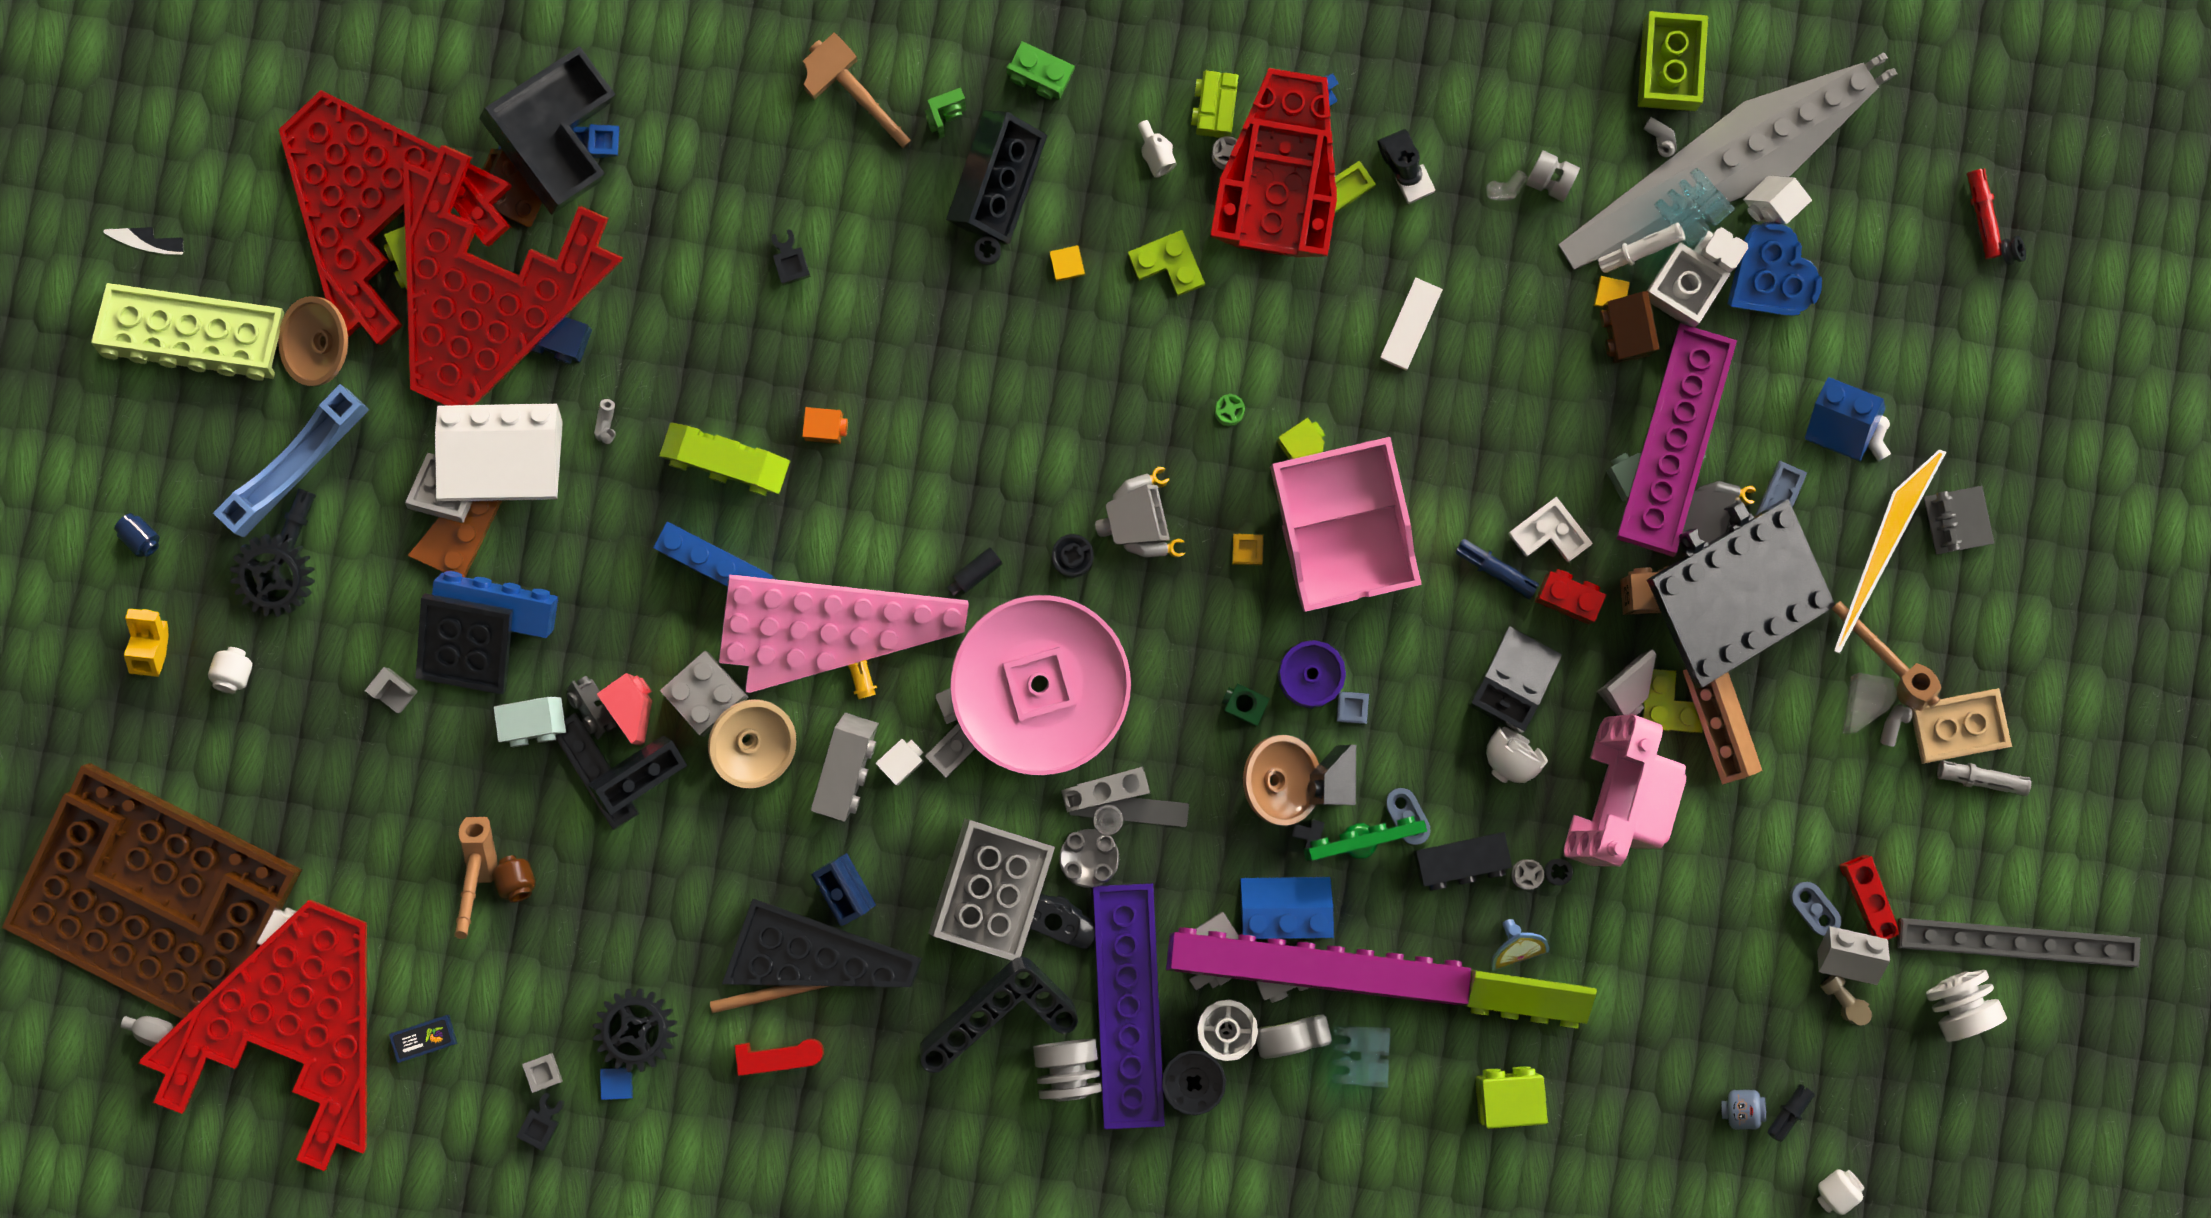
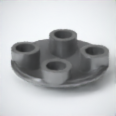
M1084 829L1069 834L1061 848V869L1068 880L1075 885L1085 888L1101 886L1108 882L1118 869L1119 851L1117 845L1110 835L1100 830Z

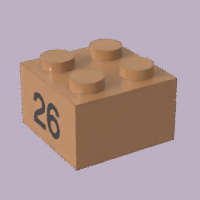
M1651 567L1635 568L1634 571L1628 572V576L1620 580L1623 615L1661 613L1647 579L1662 570L1652 573Z

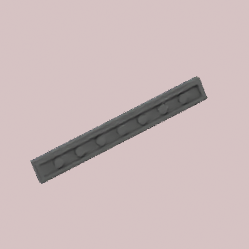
M1909 918L1898 919L1899 935L1897 936V948L2139 968L2140 937Z

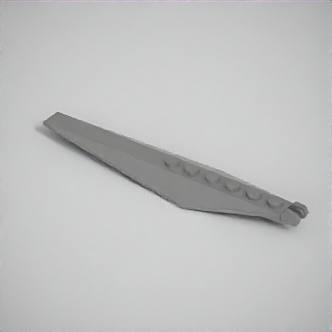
M1882 53L1866 64L1863 62L1747 100L1740 104L1562 241L1559 247L1573 270L1621 249L1624 243L1629 245L1677 222L1682 224L1747 196L1767 176L1790 177L1881 84L1898 74L1893 68L1885 71L1875 80L1869 70L1883 64L1888 59L1886 54Z

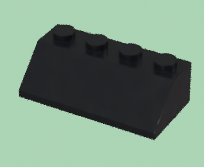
M984 110L946 220L968 232L983 237L990 236L998 242L1010 244L1047 135L1009 112Z

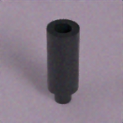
M989 547L952 577L955 581L947 586L953 596L961 590L967 593L1003 563Z

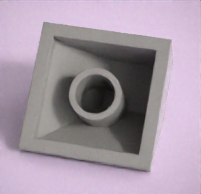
M1653 649L1640 654L1597 691L1617 716L1637 715L1645 708L1642 703L1649 695L1656 653Z

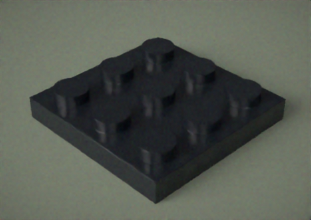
M424 593L420 604L415 678L504 694L507 688L513 609Z

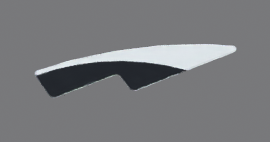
M152 227L105 229L103 231L111 238L131 247L162 254H183V238L155 239Z

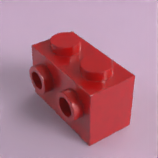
M1557 569L1556 572L1550 571L1547 573L1535 602L1588 625L1594 623L1606 597V594L1599 592L1601 587L1588 581H1584L1583 584L1572 580V574Z

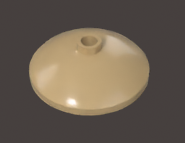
M746 700L728 708L714 723L708 740L709 758L715 771L728 783L741 788L761 787L779 778L790 765L796 749V732L789 716L775 704L764 700ZM747 734H750L749 741L743 743V737Z

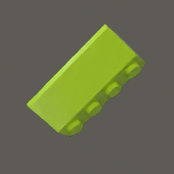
M1471 970L1469 1003L1464 1006L1471 1007V1013L1489 1015V1010L1501 1011L1500 1017L1518 1020L1519 1014L1531 1016V1022L1548 1024L1550 1018L1561 1020L1560 1026L1578 1028L1579 1023H1588L1597 989Z

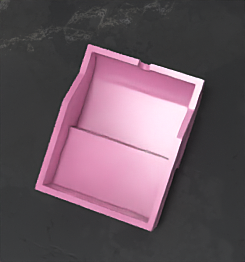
M1390 437L1278 462L1270 466L1284 524L1282 529L1297 593L1304 612L1358 600V598L1371 597L1422 585L1414 553L1411 523Z

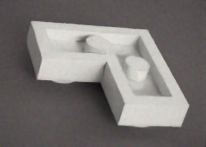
M1557 497L1508 533L1526 557L1550 539L1567 563L1593 544Z

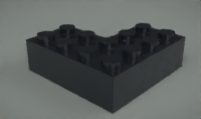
M579 46L485 107L479 119L552 215L596 186L605 175L604 171L572 129L607 107L616 94Z

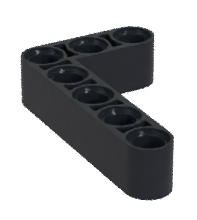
M1026 957L1015 958L922 1040L919 1047L922 1067L931 1073L944 1070L1022 1000L1034 1009L1055 1031L1062 1034L1070 1033L1077 1027L1078 1017L1075 1005L1030 959ZM1020 972L1029 973L1028 977L1024 979L1016 978V975ZM997 992L1007 993L1005 997L1000 999L993 997ZM1041 992L1050 993L1048 997L1043 999L1036 997ZM978 1011L985 1013L981 1018H973L971 1016ZM1061 1012L1070 1013L1066 1018L1056 1017ZM954 1031L963 1033L957 1038L949 1036ZM931 1051L940 1052L937 1057L927 1056Z

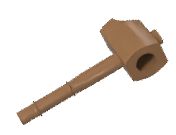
M833 33L823 43L818 40L810 47L811 54L803 60V65L807 71V78L803 84L805 91L815 100L838 80L851 96L868 111V114H871L891 135L890 137H893L902 148H905L911 142L910 138L882 110L879 103L875 102L869 92L848 71L857 62V56L836 33Z
M1839 601L1832 610L1844 623L1849 609ZM1859 619L1857 620L1852 630L1866 643V646H1869L1901 678L1896 688V694L1900 702L1919 711H1922L1927 706L1933 708L1940 701L1937 696L1942 688L1937 676L1929 668L1918 663L1909 669L1877 638V635L1875 636Z
M466 817L459 828V839L466 865L458 918L456 919L455 936L459 939H465L468 934L473 901L476 898L477 883L492 882V872L498 866L488 817Z

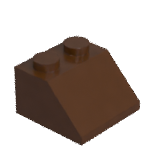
M1648 291L1607 301L1604 304L1603 310H1600V321L1602 327L1607 328L1609 339L1605 340L1606 352L1608 357L1612 356L1613 363L1649 357L1659 350Z

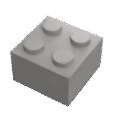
M707 651L700 654L660 690L693 729L703 737L712 730L714 723L724 711L748 698L746 693Z

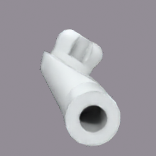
M1882 416L1868 445L1878 462L1891 454L1883 442L1886 430L1890 426L1889 420Z

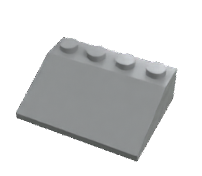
M964 819L928 934L1008 960L1021 957L1055 847Z

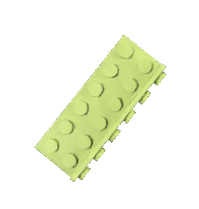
M107 283L91 343L98 353L107 359L115 360L118 357H124L140 364H146L147 361L158 362L160 365L168 368H175L176 365L186 366L196 372H205L207 369L217 371L225 376L242 374L250 379L259 381L264 380V378L274 379L275 372L272 369V363L284 311L282 308Z

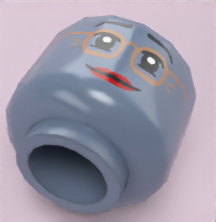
M1756 1090L1730 1091L1728 1101H1722V1119H1728L1729 1125L1735 1130L1758 1129L1761 1126V1122H1766L1765 1097H1760Z

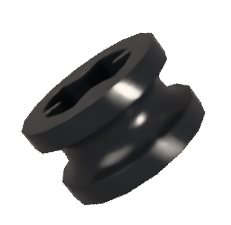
M990 236L980 238L974 247L975 256L984 265L996 263L1001 256L999 242ZM985 244H991L992 249L996 251L994 255L990 253V258H985L983 252L979 251L981 247L985 248Z
M2014 236L2012 241L2009 239L2001 241L2002 256L2008 265L2014 264L2015 260L2018 262L2026 260L2025 245L2019 236Z
M1552 859L1544 868L1546 880L1553 885H1564L1571 880L1573 875L1571 864L1564 859ZM1554 864L1558 867H1565L1566 872H1563L1565 877L1562 880L1559 877H1552L1551 872H1554V870L1551 868Z

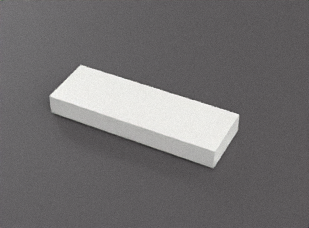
M1415 278L1380 360L1407 371L1443 289Z

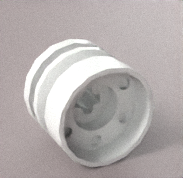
M1986 970L1963 972L1951 976L1926 992V996L1930 1001L1943 998V1000L1932 1006L1934 1012L1949 1011V1015L1938 1022L1946 1041L1951 1042L1968 1038L1989 1030L2007 1019L1998 999L1986 1001L1983 999L1984 996L1994 989L1992 984L1978 986L1989 978Z

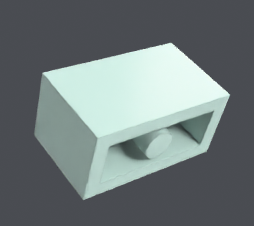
M544 697L494 706L498 742H510V747L529 745L528 739L537 738L538 742L556 740V734L566 733L561 697Z

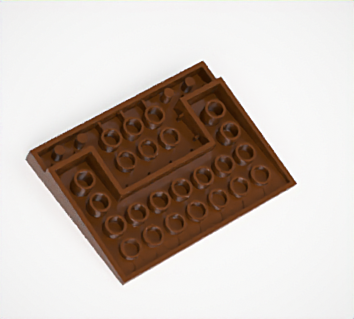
M89 763L80 767L70 791L63 795L2 928L183 1019L261 946L257 942L275 910H282L302 869Z

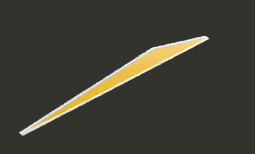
M1939 449L1893 491L1834 651L1841 652L1945 456V451Z

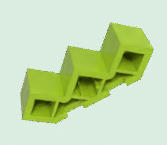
M670 422L659 455L670 460L669 466L683 471H686L687 466L709 472L710 479L726 484L727 479L739 481L749 485L750 492L761 496H766L767 492L780 493L790 460L757 447L754 449L735 440L719 435L713 436L701 432L700 429Z

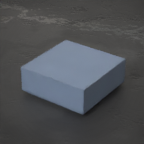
M1339 692L1336 722L1367 724L1369 694Z

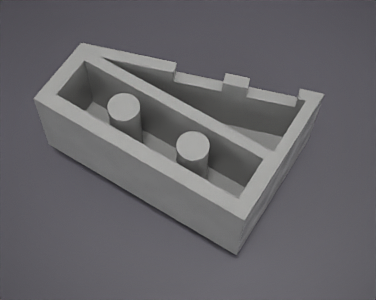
M844 713L834 728L811 811L841 821H846L850 813H856L860 797L856 796L859 786L863 787L867 777L868 769H865L867 759H871L876 746L874 738L879 723Z

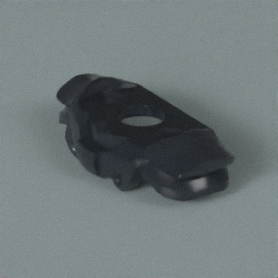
M1040 895L1030 925L1031 929L1083 949L1089 948L1095 937L1094 922L1082 915V910L1072 905L1068 899L1062 896ZM1051 913L1058 914L1062 919V926L1058 930L1048 929L1045 925L1047 915Z

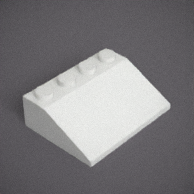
M558 405L437 406L435 427L437 501L557 499L563 425Z

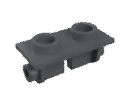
M584 676L577 681L578 685L575 681L571 682L566 689L568 692L567 698L574 709L578 708L582 714V721L586 730L590 734H594L598 740L605 733V729L607 732H610L617 728L618 725L604 704L598 707L595 705V702L600 700L597 695L600 691L593 679L589 680L587 676Z

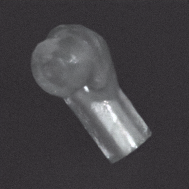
M1516 170L1507 183L1491 181L1486 186L1487 196L1493 201L1512 200L1528 180V176Z

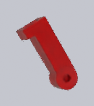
M1861 855L1840 864V870L1848 881L1864 921H1866L1869 934L1884 939L1898 936V926L1872 856Z
M813 1038L806 1039L795 1046L751 1051L750 1042L735 1045L738 1076L815 1065L822 1060L824 1047L819 1040Z

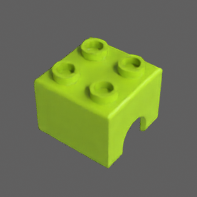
M1531 1066L1513 1067V1073L1505 1074V1071H1501V1069L1482 1070L1483 1075L1475 1077L1480 1124L1485 1125L1488 1129L1544 1125L1548 1123L1544 1077L1535 1073V1068H1531Z

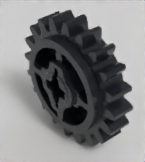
M265 534L261 536L260 540L254 537L249 540L250 545L244 544L240 547L242 553H238L233 557L239 564L230 567V570L237 573L238 576L230 581L234 584H240V588L234 592L235 595L242 593L246 595L242 601L243 605L252 601L254 603L252 607L253 612L263 607L264 616H268L274 610L275 615L279 617L284 614V611L291 613L296 610L295 605L300 607L305 603L303 597H308L312 593L306 586L315 583V580L307 577V575L315 569L314 567L305 566V563L311 558L310 556L301 557L299 555L303 549L302 545L293 549L292 538L282 543L281 534L274 536L272 541L270 535ZM263 553L275 555L271 561L264 560L260 562L256 559L259 554ZM276 589H286L289 591L288 595L282 597L270 595Z
M639 988L635 997L631 989H626L625 999L620 994L615 993V1004L604 1001L608 1011L607 1013H596L603 1019V1022L593 1024L594 1028L601 1030V1034L594 1036L593 1040L603 1041V1044L597 1051L609 1052L605 1057V1062H610L616 1058V1069H620L626 1063L627 1072H632L635 1064H637L639 1071L644 1072L646 1062L653 1068L657 1067L656 1056L663 1060L667 1059L663 1049H674V1046L668 1042V1038L677 1037L678 1034L669 1030L671 1026L677 1024V1021L667 1019L672 1014L673 1009L662 1010L666 1002L665 999H660L655 1003V992H650L647 998H644V989ZM630 1006H643L653 1014L648 1017L639 1018L632 1012ZM620 1013L622 1017L621 1028L616 1035L612 1036L613 1022ZM632 1023L634 1025H645L638 1031L640 1037L634 1035L625 1036L632 1030ZM659 1025L657 1041L651 1048L649 1033L654 1026ZM630 1042L639 1049L641 1055L633 1056L626 1054L618 1046Z

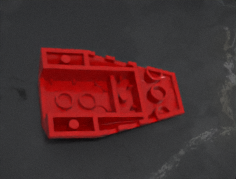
M1273 68L1268 69L1220 177L1210 237L1238 248L1290 257L1328 256L1337 203V187L1335 182L1327 77Z

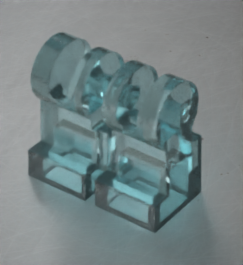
M1698 168L1690 172L1691 177L1696 183L1695 187H1692L1685 179L1679 182L1683 194L1687 198L1690 197L1694 202L1690 207L1685 202V198L1674 189L1667 192L1673 201L1672 207L1662 199H1659L1654 204L1670 226L1677 222L1680 224L1685 234V240L1681 242L1689 247H1692L1711 230L1706 223L1715 227L1735 209Z
M1335 1026L1334 1035L1349 1036L1351 1041L1348 1044H1333V1050L1342 1051L1346 1054H1351V1051L1361 1052V1060L1350 1059L1349 1056L1333 1059L1332 1065L1346 1066L1350 1070L1347 1074H1332V1082L1388 1088L1389 1060L1388 1058H1379V1056H1389L1390 1028Z

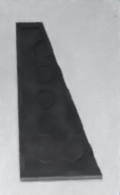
M752 898L722 984L913 987L922 958Z

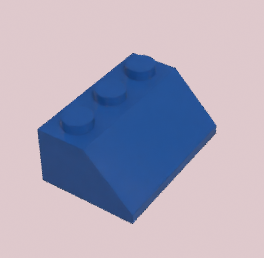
M1330 877L1240 878L1241 935L1255 936L1256 939L1334 938Z

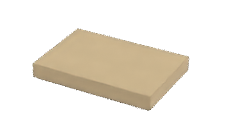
M1999 688L1940 699L1933 708L1927 706L1922 711L1911 708L1922 764L2012 747Z

